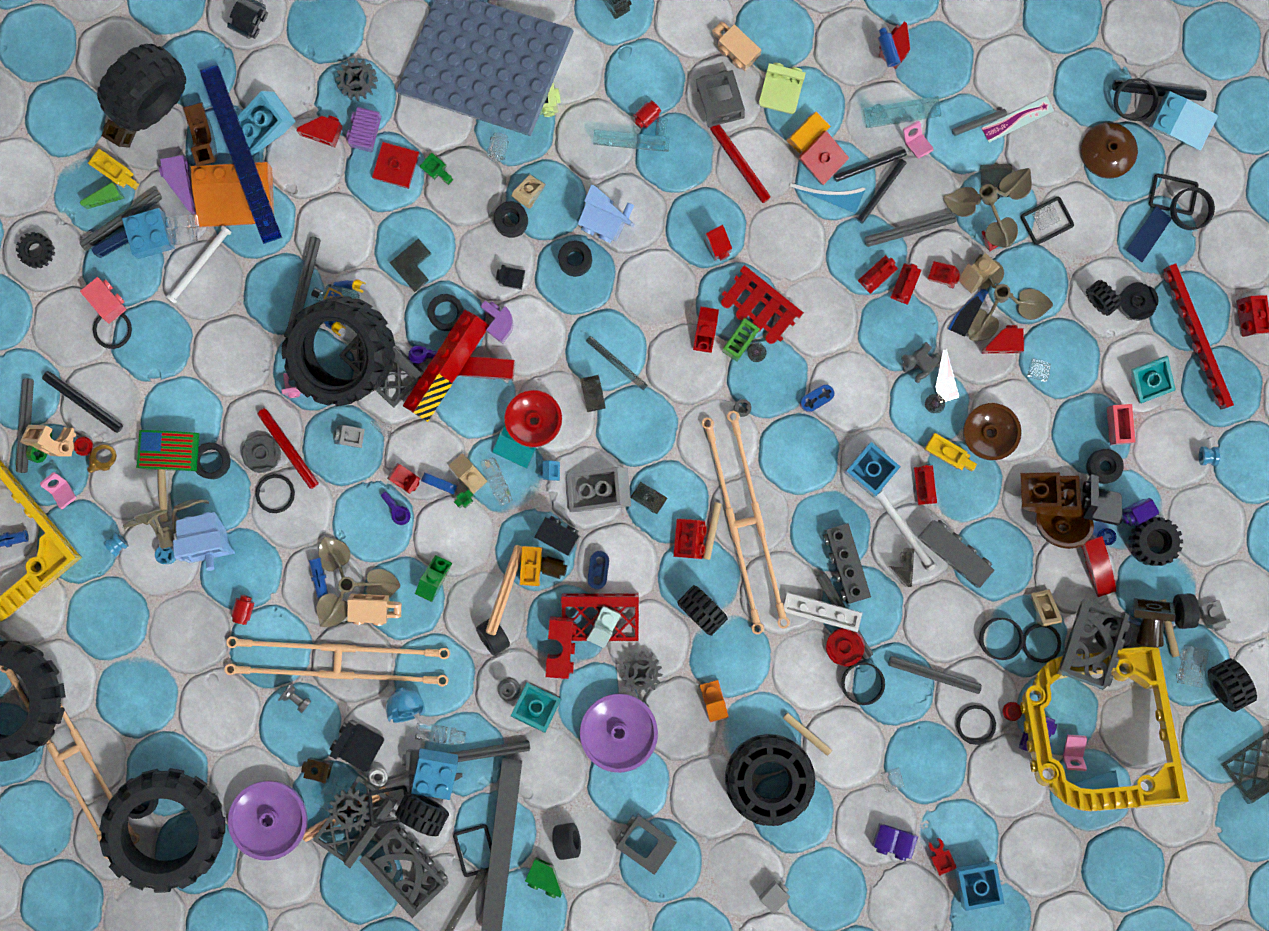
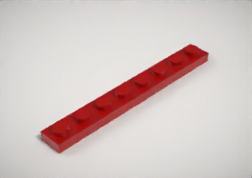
M1172 264L1163 269L1164 279L1172 289L1171 296L1176 300L1178 313L1185 321L1186 333L1191 336L1193 350L1195 353H1198L1200 367L1207 375V384L1213 390L1215 404L1220 407V410L1231 407L1234 403L1177 264Z

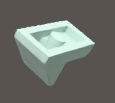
M603 605L587 641L604 648L612 636L621 613Z

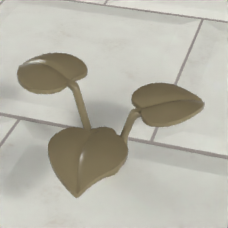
M1030 168L1017 170L1004 177L999 185L1001 191L997 187L994 188L991 184L983 185L979 190L980 194L972 187H963L949 195H945V203L951 212L960 217L974 214L976 205H979L981 200L984 204L991 205L997 222L988 225L985 232L986 238L992 245L1002 248L1010 247L1017 238L1018 226L1011 217L1000 220L994 203L998 199L997 194L1004 197L1009 195L1014 200L1026 197L1032 188Z
M980 254V255L977 257L976 261H977L980 257H982L983 255ZM993 260L1000 268L979 288L984 290L992 286L995 289V302L989 313L979 309L968 330L969 339L972 341H984L991 338L997 332L999 321L991 315L997 304L1006 302L1008 298H1011L1016 304H1020L1018 312L1027 320L1040 318L1053 307V303L1045 294L1035 289L1021 291L1019 294L1020 301H1018L1013 296V293H1010V288L1007 285H998L1004 278V269L999 262Z
M192 499L174 506L172 529H169V526L161 527L157 519L158 516L167 512L166 509L133 517L134 520L123 524V527L126 530L127 527H133L142 523L150 524L158 538L160 548H168L173 546V540H175L173 534L176 533L177 512L197 503L209 504V501Z
M328 537L322 539L318 553L319 558H321L322 567L329 572L338 568L342 579L339 581V588L341 590L339 598L335 594L330 593L323 595L317 603L320 627L335 626L346 619L348 616V602L342 600L345 592H351L355 586H368L367 594L389 595V598L400 588L401 585L398 579L383 569L370 571L367 574L368 582L355 583L353 578L345 577L341 565L347 564L350 560L351 554L348 546L339 540Z

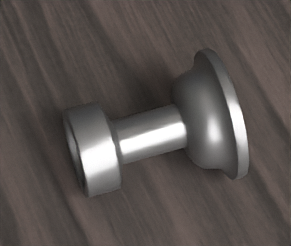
M506 678L498 685V694L505 701L515 700L520 694V684L513 678Z
M291 682L278 701L290 699L298 705L297 710L303 713L311 700L308 698L303 700L294 693V682Z

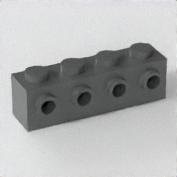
M932 520L917 538L972 585L980 588L994 572V569L991 567L992 563L985 557L981 559L976 555L977 550L972 546L963 544L961 542L963 539L955 532L951 534L947 530L948 526L941 520Z
M849 523L824 530L823 539L825 545H829L831 553H828L831 564H835L837 570L834 572L837 583H841L842 590H840L842 600L846 601L847 604L871 598Z

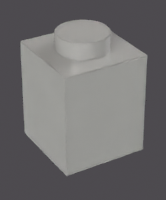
M774 880L759 896V900L775 915L790 898L789 893H787L789 889L782 882L778 884Z

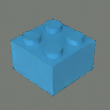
M160 208L122 218L132 255L136 258L141 259L175 249L166 214Z
M870 442L844 473L868 494L875 497L901 466Z
M420 748L412 781L411 794L450 800L458 767V755Z
M988 861L954 869L961 907L965 911L1005 904L996 863Z

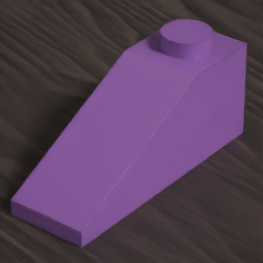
M183 155L160 159L161 166H159V172L161 177L166 180L192 215H196L188 160Z

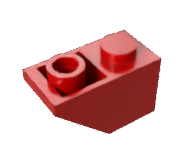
M905 21L901 26L897 24L891 32L901 63L910 51L908 25ZM881 49V51H880V53H879L878 56L885 61V58H884V55H883V52H882V49ZM900 64L893 66V68L897 69Z
M700 306L693 350L712 353L719 309Z

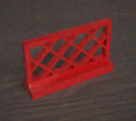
M562 593V617L569 618L566 615V607H574L579 612L573 617L574 620L581 614L588 621L582 629L577 625L579 632L576 633V636H572V641H587L588 635L583 630L590 624L594 625L593 621L601 611L598 607H603V605L613 607L627 621L620 629L615 625L614 628L617 632L611 636L609 641H639V593ZM588 607H594L598 611L592 619L583 612ZM626 607H635V614L630 619L622 613ZM630 624L635 629V636H626L622 630Z

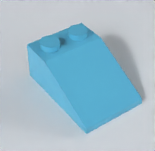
M261 91L226 129L245 156L250 158L283 135L296 121L275 92Z
M1169 91L1165 93L1148 128L1201 151L1218 115Z

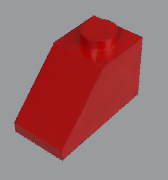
M329 115L328 118L320 116L297 127L296 131L302 137L335 148L343 126L338 118Z
M723 225L705 234L704 242L714 261L717 259L722 261L730 256L729 253L732 252V246Z
M1007 325L982 349V354H1016L1023 352L1024 328H1018V325Z

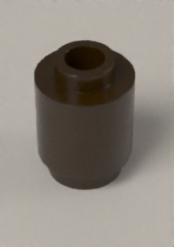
M550 556L541 557L540 572L543 575L557 579L566 575L568 565H565V560Z

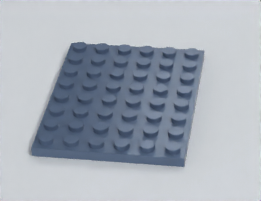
M434 0L396 92L415 100L531 136L574 31L570 27L479 0Z

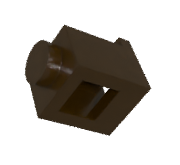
M108 119L103 127L101 136L118 147L130 148L137 131L132 132L120 128L111 119Z
M312 757L308 758L307 762H303L301 773H304L303 778L321 783L329 782L333 762ZM313 767H316L318 769L317 774H314L312 772Z

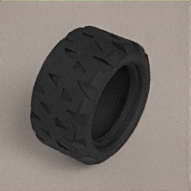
M350 296L327 298L304 308L288 324L284 333L286 338L282 343V359L286 358L284 368L291 381L295 380L296 388L307 398L312 396L315 402L327 406L331 404L336 406L349 405L372 393L388 378L389 370L393 368L395 352L393 350L395 341L392 331L386 327L388 322L379 311L371 309L372 305L361 299H352ZM325 321L343 323L359 336L364 347L365 361L357 378L350 380L336 378L327 373L317 361L314 352V339L317 330Z

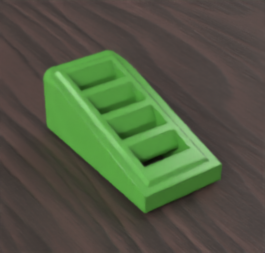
M111 182L82 199L80 204L84 208L90 209L122 200L124 196L118 186Z
M744 318L723 347L722 352L738 362L760 328ZM745 326L746 328H748V329H749L750 331H752L753 333H752V334H749L748 332H746V331L743 330L742 328ZM741 333L742 335H744L745 337H747L748 340L746 341L745 339H743L742 337H740L738 334ZM736 339L738 342H740V343L743 344L744 346L741 347V346H739L738 344H736V343L733 342V341ZM732 346L733 348H735L736 350H738L739 353L737 354L735 351H733V350L730 349L729 347Z

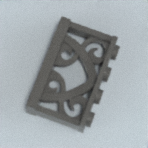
M1084 598L1079 604L1057 674L1073 678L1101 690H1104L1107 686L1110 687L1113 680V675H1111L1112 669L1116 668L1119 661L1117 653L1118 650H1122L1125 639H1122L1123 634L1130 627L1129 615ZM1092 610L1103 614V616L1098 620L1088 611ZM1107 618H1114L1118 623V627L1116 630H1111L1110 625L1112 623L1104 626L1102 624L1103 621ZM1085 625H1088L1090 629L1092 626L1095 627L1089 633L1084 630ZM1098 631L1104 641L1106 650L1097 656L1089 658L1087 647L1079 639L1080 637H1091ZM1110 636H1115L1114 642H1112ZM1078 649L1084 651L1085 659H1082L1083 654L1081 656L1076 654ZM1107 657H1109V658H1108V661H1107V664H1105L1104 662H1102L1104 659H1106ZM1090 665H1092V670L1096 674L1098 667L1103 670L1101 678L1096 679L1090 675ZM1070 667H1084V674L1070 670Z
M395 826L359 861L413 918L449 882L447 881V875L442 870L438 871L433 866L435 864L428 855L425 857L422 854L421 847L415 841H410L406 830ZM396 838L401 842L402 846L401 848H396L394 843L392 847L394 853H390L388 842ZM383 845L386 855L374 859L372 855ZM406 848H407L411 853H404V852H405V850H406ZM394 860L414 862L416 870L415 882L407 879L398 882L393 880L397 871ZM388 861H390L392 865L391 872H386L384 869L385 866L390 867ZM423 866L427 869V871L424 872V873H423ZM429 876L436 880V887L432 890H426L421 887L422 884H431L427 882V877ZM404 884H409L414 888L412 890V888L408 886L409 890L405 892L403 891L402 886ZM419 891L428 895L418 906L414 903Z

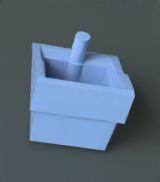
M591 185L584 201L586 204L578 225L582 226L581 230L588 234H600L598 238L608 243H611L612 240L616 242L625 224L631 227L635 225L629 220L634 205L627 202L622 214L613 206V201L596 186Z
M206 512L199 516H189L176 520L177 540H173L174 557L177 560L188 563L206 560L207 570L212 571L214 570V558L235 554V551L228 544L226 528L215 512Z

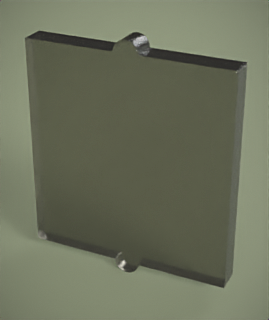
M996 162L995 164L980 165L981 187L991 184L994 188L997 187L1001 191L999 188L1000 182L1004 177L1012 173V164H998ZM997 194L998 199L1004 197L1002 195Z

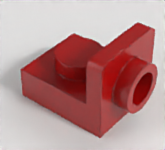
M933 261L928 280L954 289L955 284L960 279L959 270L953 265Z

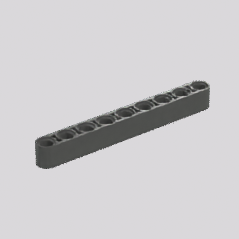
M503 758L481 931H502L522 760Z

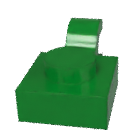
M432 152L419 166L433 180L439 176L447 185H450L453 181L452 176L444 170L447 167L446 164Z
M469 489L464 493L460 492L456 496L457 499L454 503L458 508H467L473 503L472 498L475 495Z

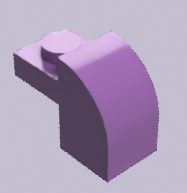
M484 301L480 306L481 309L494 318L486 331L503 344L513 330L514 322L512 315L506 306L501 311H498L500 307L494 302L488 303Z

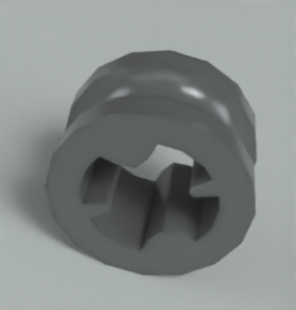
M745 399L738 400L734 405V411L738 412L740 417H745L751 412V404ZM740 403L741 405H743V403L747 405L746 413H744V411L742 413L738 411V405Z

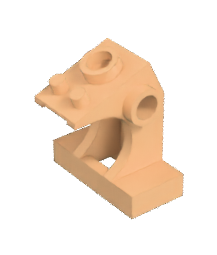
M28 425L20 442L33 446L50 456H72L74 450L73 437H76V433H74V428L63 427L59 437L53 440L50 437L52 428L46 425Z

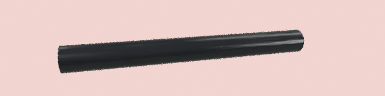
M905 149L899 150L834 175V179L836 182L905 157L907 152Z
M899 160L857 218L858 222L864 223L907 164L905 160Z

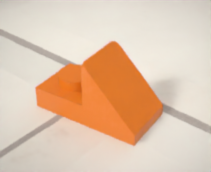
M715 680L700 684L709 721L713 722L728 718L719 681Z

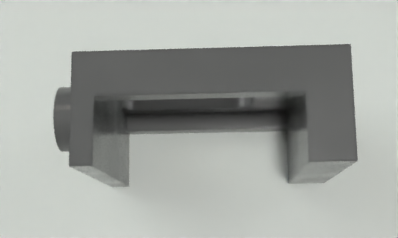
M733 70L721 71L710 76L704 75L696 79L697 92H699L708 127L745 118V108ZM729 84L732 98L718 102L710 101L707 89Z
M638 813L636 817L632 815L626 825L629 827L625 833L621 831L616 838V848L655 875L676 845L677 840L665 834ZM636 826L642 827L658 839L657 844L648 857L641 856L625 844V841Z

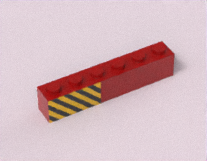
M464 310L407 397L403 407L428 422L484 336L489 325L475 314Z

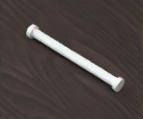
M223 225L220 228L222 230L170 295L167 294L166 298L174 304L177 302L178 296L225 237L232 233Z
M884 490L881 491L874 498L878 499L927 567V572L937 567V564L931 561L886 498Z

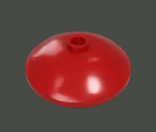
M529 390L518 394L510 401L505 411V426L509 435L514 441L526 447H541L550 443L558 435L562 426V412L559 404L552 396L542 391ZM535 418L538 420V422L536 424H531V419Z

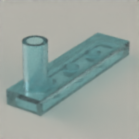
M938 96L887 105L876 104L873 107L863 109L866 128L940 117L942 115Z
M658 117L656 119L655 136L594 130L593 145L669 152L670 137H666L668 119L665 117Z

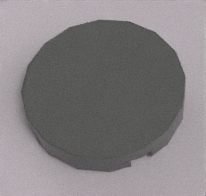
M267 435L251 437L242 448L244 464L257 473L272 471L278 465L281 458V450L278 443Z

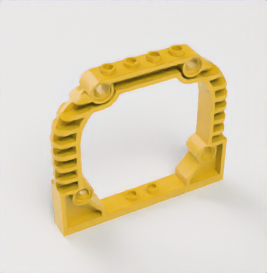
M0 460V479L12 492L11 497L18 504H22L25 508L23 510L29 518H33L45 532L39 538L37 556L30 558L26 562L27 573L0 596L1 622L16 612L43 588H47L82 557ZM37 562L41 563V570L39 572L35 568Z
M1137 647L1118 650L1117 657H1119L1116 668H1113L1111 672L1113 678L1117 681L1123 682L1130 678L1144 689H1153L1157 708L1155 717L1160 724L1159 737L1163 741L1167 763L1161 765L1153 776L1143 775L1136 779L1132 786L1086 789L1080 788L1066 780L1063 766L1059 761L1052 758L1044 711L1051 701L1050 686L1056 680L1067 677L1057 674L1063 656L1051 660L1041 668L1032 686L1024 692L1022 702L1020 703L1021 712L1025 714L1026 720L1024 721V731L1028 733L1029 738L1027 750L1029 753L1031 752L1032 756L1030 769L1031 772H1034L1038 784L1048 786L1050 791L1064 804L1082 811L1138 809L1183 805L1189 802L1159 647ZM1102 652L1089 653V658L1097 656ZM1107 657L1106 659H1104L1102 662H1104L1105 664H1107V661H1108V658H1109V657ZM1092 665L1089 666L1090 675L1096 674L1092 670ZM1119 666H1123L1127 674H1123L1119 670ZM1070 667V670L1084 674V667ZM1098 667L1096 669L1097 674H1103V670ZM1030 693L1036 694L1038 701H1033L1030 698ZM1043 770L1051 774V779H1046L1043 776ZM1141 782H1145L1148 785V791L1142 789Z

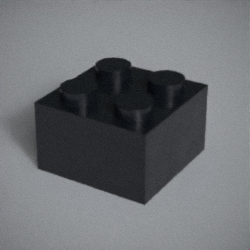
M553 516L550 518L545 517L534 538L570 557L581 537L578 535L579 531L569 525L567 528L561 526L562 522Z

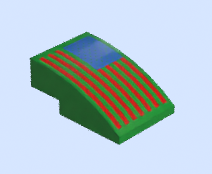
M139 430L136 468L166 471H197L199 433Z

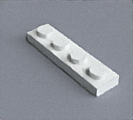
M789 592L784 603L786 613L855 632L859 630L863 614L859 611Z

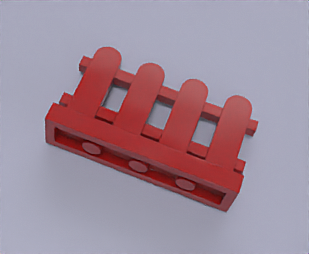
M744 265L740 270L743 273L740 278L736 275L734 278L736 283L728 293L725 291L722 293L724 298L721 304L724 308H730L734 304L739 308L736 312V317L739 320L746 319L749 316L754 320L752 323L760 328L759 331L762 328L769 333L766 335L767 343L774 344L777 340L781 342L783 340V337H781L783 332L789 325L794 326L796 323L793 320L796 317L800 319L804 312ZM751 281L758 285L755 289L749 286ZM747 289L751 294L743 304H740L737 299ZM766 293L772 297L770 301L764 298ZM762 301L766 306L758 316H755L752 310ZM781 305L787 309L785 313L778 309ZM776 313L781 318L771 329L766 323Z

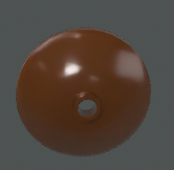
M1106 122L1094 126L1087 132L1082 140L1080 152L1084 165L1091 173L1101 178L1114 179L1126 174L1134 166L1138 155V146L1135 137L1126 127L1117 123ZM1111 144L1116 147L1115 150H1112L1110 148Z
M986 403L980 405L967 416L964 423L963 436L967 447L974 455L984 460L995 461L1008 457L1016 450L1021 440L1022 430L1018 417L1011 409L1002 404ZM987 430L992 431V436L987 435Z
M1082 505L1081 517L1054 516L1037 513L1035 517L1036 527L1040 535L1050 544L1064 549L1083 546L1090 540L1094 531V521L1083 518Z

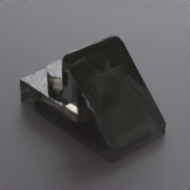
M603 0L615 19L629 12V6L632 5L631 0Z
M599 375L581 378L580 381L587 412L606 409Z
M642 482L638 484L630 497L658 514L667 500V497Z
M904 548V551L900 553V563H903V567H887L905 587H912L914 549Z

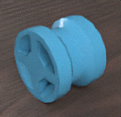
M1202 446L1199 450L1200 465L1211 464L1212 466H1218L1220 462L1219 448L1212 447L1208 449Z
M117 532L112 534L110 540L104 541L105 547L114 556H118L122 549H126L129 546L127 541Z
M171 546L163 549L158 547L155 551L156 561L160 564L174 563L177 560L174 557V547Z

